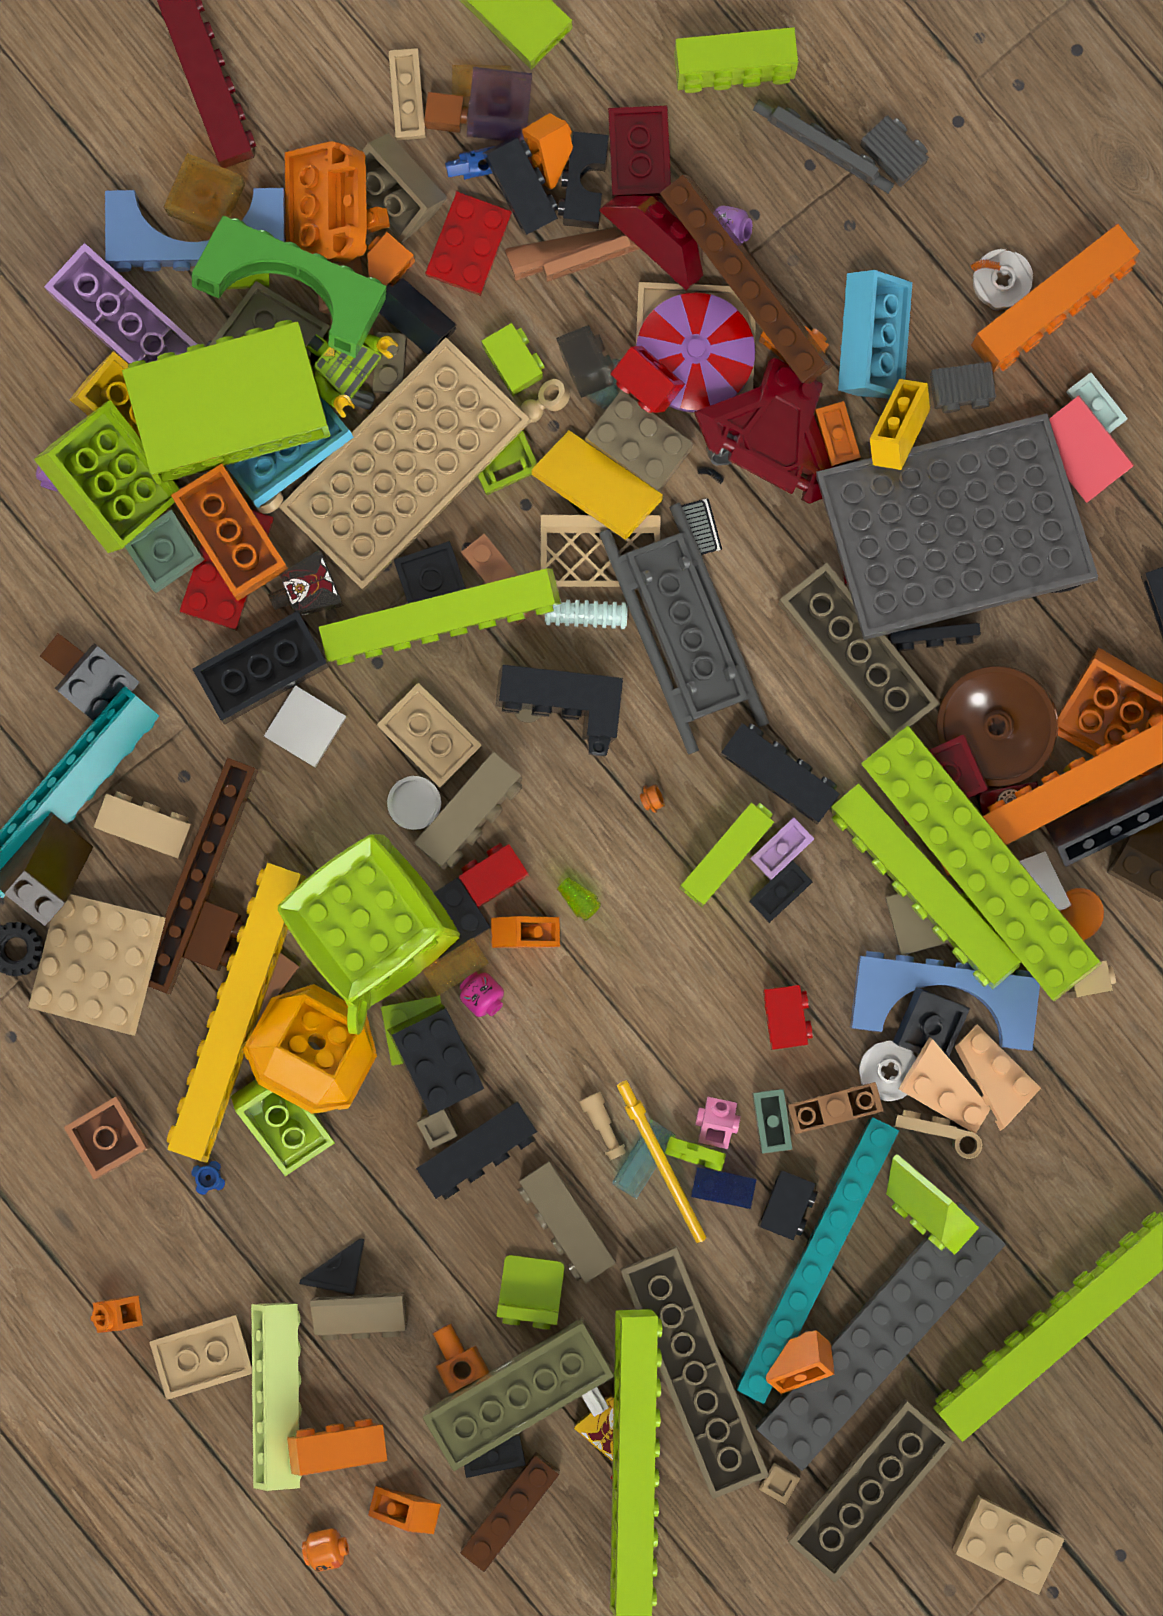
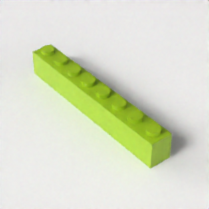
M546 568L319 626V631L327 662L337 661V665L341 666L355 662L354 656L365 654L366 659L383 655L382 649L393 647L394 652L411 648L410 642L421 640L422 644L439 641V635L450 632V637L467 634L468 627L478 625L479 630L497 626L496 620L507 618L508 623L525 619L524 613L535 611L536 616L554 612L553 606L561 604L553 569Z
M859 783L831 806L832 814L834 815L831 819L841 831L847 829L854 837L851 841L861 853L867 851L874 859L871 863L881 875L887 873L894 881L891 885L901 897L907 895L914 903L911 907L922 920L927 917L934 925L932 931L942 942L948 940L955 948L952 951L955 957L963 965L967 962L975 970L972 973L973 976L983 987L989 985L993 990L1020 966L1021 961Z

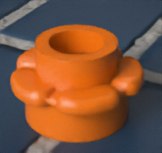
M656 784L647 787V785L643 786L644 793L640 794L642 805L646 810L651 809L652 812L657 813L659 808L665 806L660 789Z

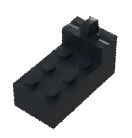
M502 665L498 675L495 706L502 707V712L519 714L522 709L532 710L531 715L549 717V714L561 713L562 719L579 720V718L584 716L582 740H588V755L607 756L610 743L617 738L623 678Z

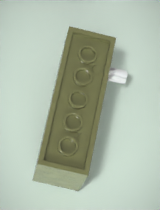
M581 1317L490 1371L482 1378L429 1407L423 1415V1420L452 1470L456 1471L581 1396L593 1417L601 1414L609 1406L597 1386L613 1378L614 1369L585 1319Z

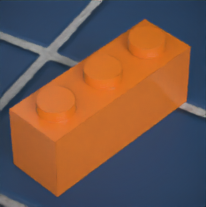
M361 1419L354 1421L355 1426L344 1428L343 1423L326 1425V1431L315 1433L314 1428L296 1430L297 1436L287 1437L291 1474L302 1476L387 1461L383 1424L373 1423L372 1419Z

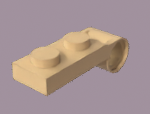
M903 1110L902 1115L895 1114L893 1126L952 1138L953 1151L959 1157L972 1159L978 1156L982 1150V1141L976 1133L949 1126L950 1119L933 1116L932 1122L920 1119L921 1113ZM970 1136L975 1142V1147L972 1152L965 1154L960 1150L959 1143L963 1137Z

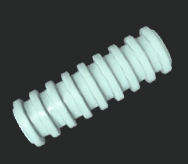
M567 599L566 602L553 606L554 612L545 614L546 625L555 623L556 626H560V623H565V626H569L570 623L574 624V627H578L579 624H583V627H588V624L593 625V628H597V625H602V628L611 625L612 629H615L616 626H621V629H625V626H627L628 605H626V602H622V605H617V602L609 605L607 601H604L603 604H598V601H594V604H589L588 600H585V603H580V600L570 603V600Z

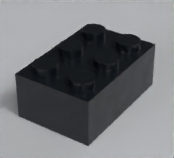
M442 1003L387 1029L418 1096L430 1116L484 1089L453 1021Z

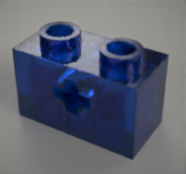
M696 1166L690 1196L751 1209L757 1179Z

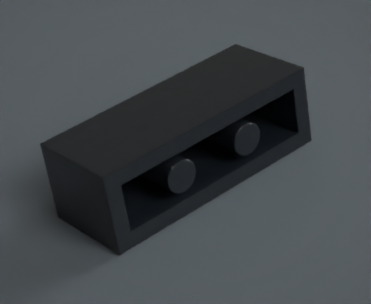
M513 136L483 152L522 233L528 235L558 219L555 213L558 210L556 201L551 193L546 195L542 184L545 183L544 177L538 167H532L528 159L532 154L524 140L519 141L517 137Z

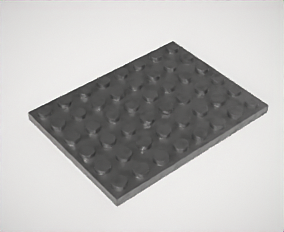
M1047 413L912 447L902 470L873 465L872 458L816 472V478L864 640L1098 580L1096 567Z

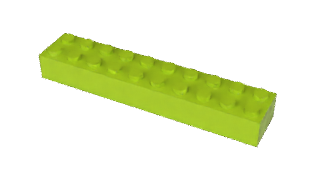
M906 726L861 763L1053 1001L1060 998L1102 964L1100 959L909 726Z
M1152 1212L1141 1222L1144 1227L1137 1233L1131 1231L1118 1242L1120 1247L1113 1253L1107 1251L1095 1262L1098 1265L1089 1273L1084 1271L1073 1280L1075 1285L1066 1293L1062 1290L1049 1301L1052 1306L1045 1312L1039 1310L1026 1321L1029 1325L1023 1331L1015 1330L1005 1338L1004 1343L1006 1345L998 1352L995 1349L990 1351L981 1359L983 1363L981 1367L975 1372L972 1369L968 1370L958 1379L959 1386L952 1392L949 1389L945 1390L935 1399L937 1404L933 1409L962 1442L1163 1270V1212L1158 1214Z

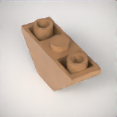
M876 1082L839 1090L788 1105L795 1134L883 1112Z

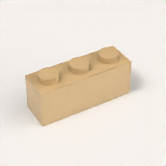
M117 791L114 796L105 795L94 828L182 860L194 826L187 823L188 817L172 812L170 817L159 813L161 807L145 801L142 806L131 803L133 797Z

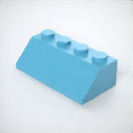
M876 270L847 273L838 391L855 396L889 399L898 380L905 379L913 282Z

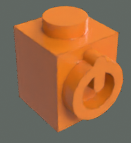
M139 1295L93 1303L91 1321L94 1323L97 1333L143 1326Z

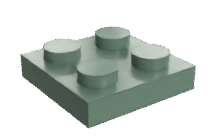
M172 509L152 522L125 546L155 593L205 560Z

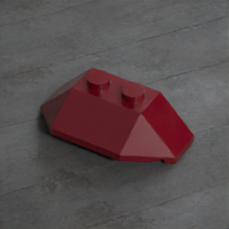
M616 196L599 210L686 291L704 276L701 247L674 211L659 197Z

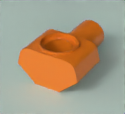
M452 1324L432 1333L446 1359L438 1364L436 1368L449 1393L455 1392L489 1373L476 1345L464 1350ZM457 1362H467L471 1367V1373L466 1377H459L454 1371V1365Z

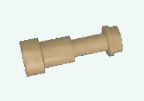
M601 1091L580 1100L579 1103L583 1112L588 1113L595 1130L599 1129L608 1148L605 1154L608 1155L609 1159L612 1160L625 1154V1145H619L610 1126L612 1121L603 1105L605 1100Z

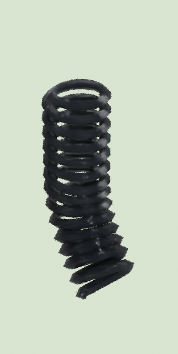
M697 466L699 475L707 474L711 478H715L716 482L718 481L720 484L723 482V475L712 469V467Z

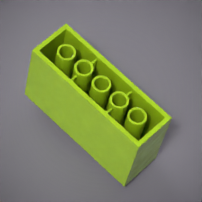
M292 320L280 321L274 324L275 328L263 331V328L251 329L245 332L246 336L236 339L233 336L222 337L216 340V344L207 347L204 344L193 345L186 349L187 352L175 355V352L164 353L157 357L158 360L146 363L145 360L135 361L128 364L127 369L122 370L150 474L157 484L208 471L220 464L226 466L331 436L298 321L292 323Z

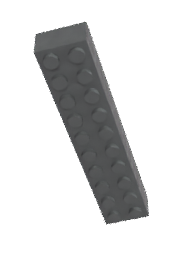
M956 1202V1205L979 1227L955 1255L946 1247L941 1251L928 1240L931 1236L929 1233L830 1342L835 1375L785 1392L755 1426L766 1439L801 1471L807 1467L1006 1245L962 1203Z

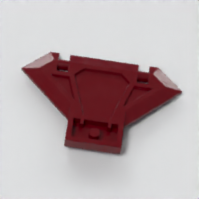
M773 358L768 362L760 387L694 412L709 451L718 455L722 448L729 451L728 461L790 494H793L795 488L802 490L801 500L808 504L823 499L816 478V472L834 467H831L824 440L813 414L824 384L817 380H814L811 384L802 383L788 364ZM730 433L734 435V438L731 439L727 437V434ZM802 472L808 475L807 479L801 477Z

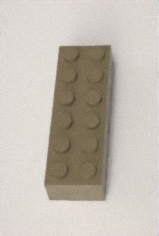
M825 563L779 600L778 605L887 742L906 726L911 727L939 704L885 635L867 640L863 639L850 591L828 563Z
M904 1398L787 1536L788 1542L836 1583L951 1447L954 1441Z

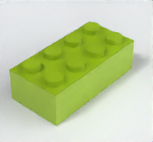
M795 27L675 39L674 60L677 89L684 90L686 93H696L705 87H714L715 90H726L731 88V85L743 84L744 87H756L761 85V82L772 81L773 84L777 85L789 83L790 79H795L798 65Z

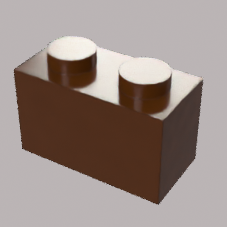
M205 901L183 958L220 971L222 966L227 967L233 952L229 949L233 938L237 939L238 932L244 922L240 921L241 915Z

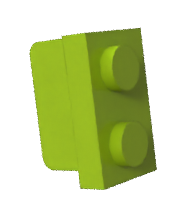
M508 1255L504 1260L496 1317L503 1318L502 1323L509 1325H520L521 1320L533 1322L532 1327L539 1329H550L551 1324L557 1325L564 1264L560 1261Z

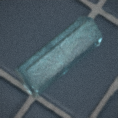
M651 1119L649 1124L663 1152H665L669 1136L675 1138L676 1134ZM642 1135L612 1182L614 1186L636 1199L657 1167Z

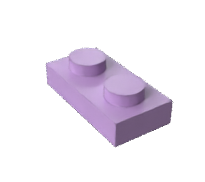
M792 818L750 860L771 881L814 838L795 818Z

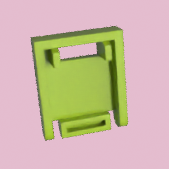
M523 431L478 475L486 495L532 475V469L537 464V461ZM520 461L523 468L522 471L498 482L496 481L493 473Z

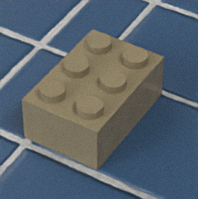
M622 390L586 436L587 443L658 492H661L693 448L692 441L655 414L643 410L636 400Z

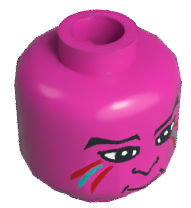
M474 972L460 985V1000L475 1016L482 1017L487 1014L493 1016L502 1008L503 1003L501 1000L504 996V990L490 974Z

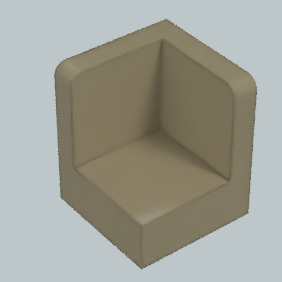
M448 1107L431 1116L427 1113L417 1121L430 1149L457 1137L460 1132Z

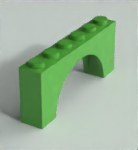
M223 215L192 271V287L219 299L229 286L247 276L274 273L295 278L316 291L329 309L332 326L329 331L328 346L356 358L386 300L387 286L383 285L376 278H366L355 273L348 266L334 264L320 254H311L304 251L293 242H283L274 238L272 234L265 230L258 231L253 229L240 219H230Z

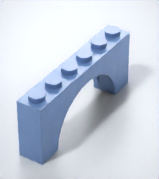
M254 188L250 208L242 221L258 231L265 230L272 234L274 238L286 242L284 188ZM135 190L105 191V261L115 271L128 272L131 271V267H143L145 271H160L161 267H173V270L188 271L191 269V266H196L209 240L186 242L167 237L155 230L144 219Z
M866 951V957H858L850 1028L882 1032L885 1019L891 1008L903 996L916 990V987L949 986L971 994L989 1010L997 1025L1000 1047L1032 1051L1040 985L1029 971L1015 970V975H1009L992 990L989 985L983 987L972 974L975 970L968 963L963 965L956 962L955 968L943 966V960L926 959L925 964L913 963L914 957L896 955V960L884 959V953Z

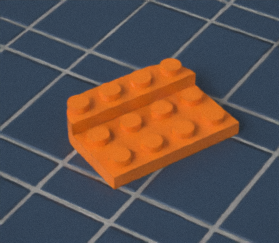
M330 141L285 152L286 242H293L302 250L311 254H320L330 262L348 263L365 253L367 248L365 241L367 234L366 157L363 151L352 146Z

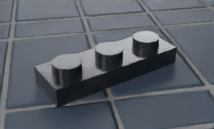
M980 623L898 631L888 634V640L896 647L897 651L913 650L916 644H926V648L943 647L946 641H956V645L973 644L974 639L981 635Z

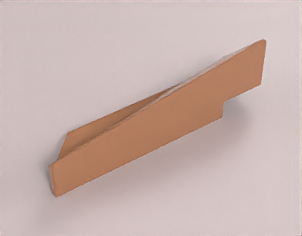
M616 227L510 247L505 250L515 281L543 271L547 282L631 253L640 248Z

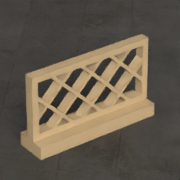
M541 514V570L546 569L556 559L568 571L560 580H556L557 587H620L618 581L610 580L603 573L611 564L610 560L600 569L588 557L600 544L604 547L602 540L595 533L609 529L590 515ZM648 515L632 532L636 534L631 539H626L627 543L619 550V553L621 554L629 545L635 550L639 549L633 541L641 533H654V543L660 541V515ZM547 533H560L568 542L555 554L547 546ZM565 533L577 534L570 539ZM581 533H590L598 541L586 554L573 542ZM570 544L583 556L571 569L558 557ZM547 551L553 556L548 562ZM585 559L598 571L590 580H581L573 572ZM571 574L576 580L565 579ZM601 574L606 580L595 579Z

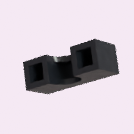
M573 131L571 140L573 149L569 156V169H563L561 187H567L566 198H560L558 216H563L564 226L599 229V210L601 209L602 193L587 191L580 181L587 172H605L609 135Z

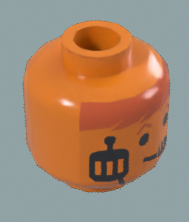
M334 1528L311 1532L307 1536V1540L302 1543L305 1564L307 1566L311 1565L312 1569L318 1572L341 1567L344 1562V1556L349 1555L347 1538L341 1537L340 1533Z

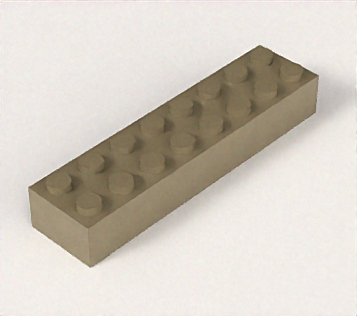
M672 1247L621 1268L622 1276L636 1310L652 1309L662 1321V1336L658 1337L657 1349L660 1348L662 1354V1364L659 1368L712 1499L769 1477L677 1247Z

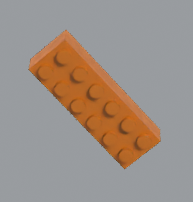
M1116 224L978 332L971 344L972 348L984 363L991 362L993 373L999 368L1005 371L1017 361L1016 358L1020 356L1019 352L1024 350L1025 353H1028L1040 343L1039 340L1044 337L1043 334L1045 332L1051 335L1059 329L1069 313L1074 317L1082 311L1091 300L1090 297L1092 295L1097 299L1105 293L1114 282L1113 279L1115 277L1120 281L1128 275L1137 264L1135 259L1140 250L1120 225Z

